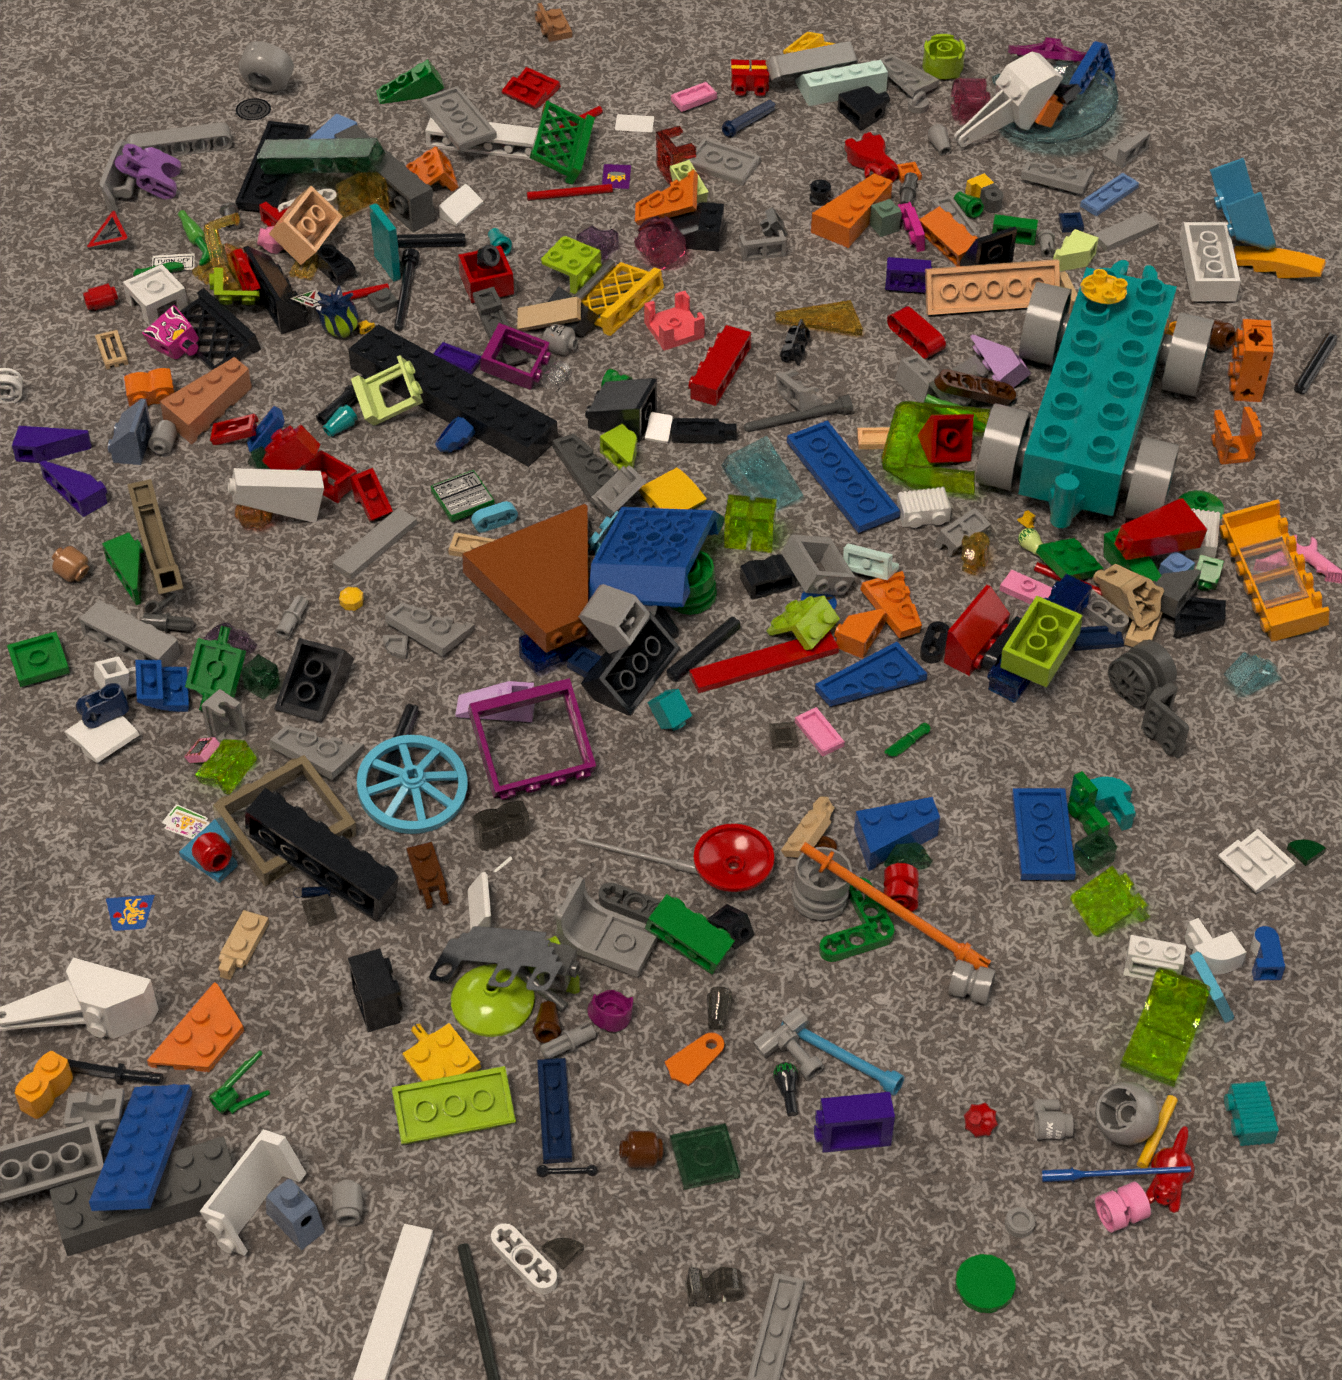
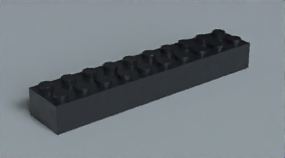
M379 324L348 349L350 369L369 377L398 364L397 356L399 355L406 361H410L415 369L414 379L420 384L423 392L420 394L423 403L417 406L448 423H451L457 417L464 418L474 427L475 434L473 437L528 467L552 446L553 440L558 439L557 421ZM403 375L382 385L405 399L411 398Z

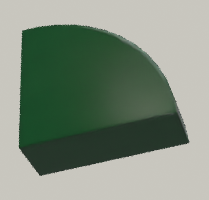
M1301 839L1288 843L1287 850L1303 865L1307 866L1323 855L1326 847L1312 840Z

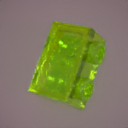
M223 739L208 761L204 762L197 771L195 777L199 783L218 784L224 794H231L255 763L257 757L245 740Z

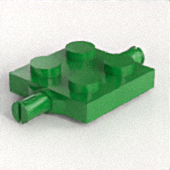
M220 626L217 640L197 639L185 687L196 690L203 695L199 708L201 711H203L201 705L219 689L231 697H235L246 651L234 648L231 644L227 643L231 630L229 627Z

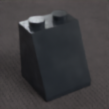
M646 378L605 382L601 390H597L592 405H588L585 418L588 419V428L606 433L623 424L628 430L635 433L637 442L640 443L647 430L650 413H657V379Z

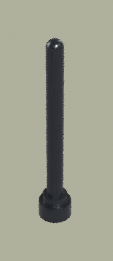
M412 248L405 249L402 253L401 261L404 265V273L394 323L396 331L403 329L413 268L419 264L420 259L419 252Z

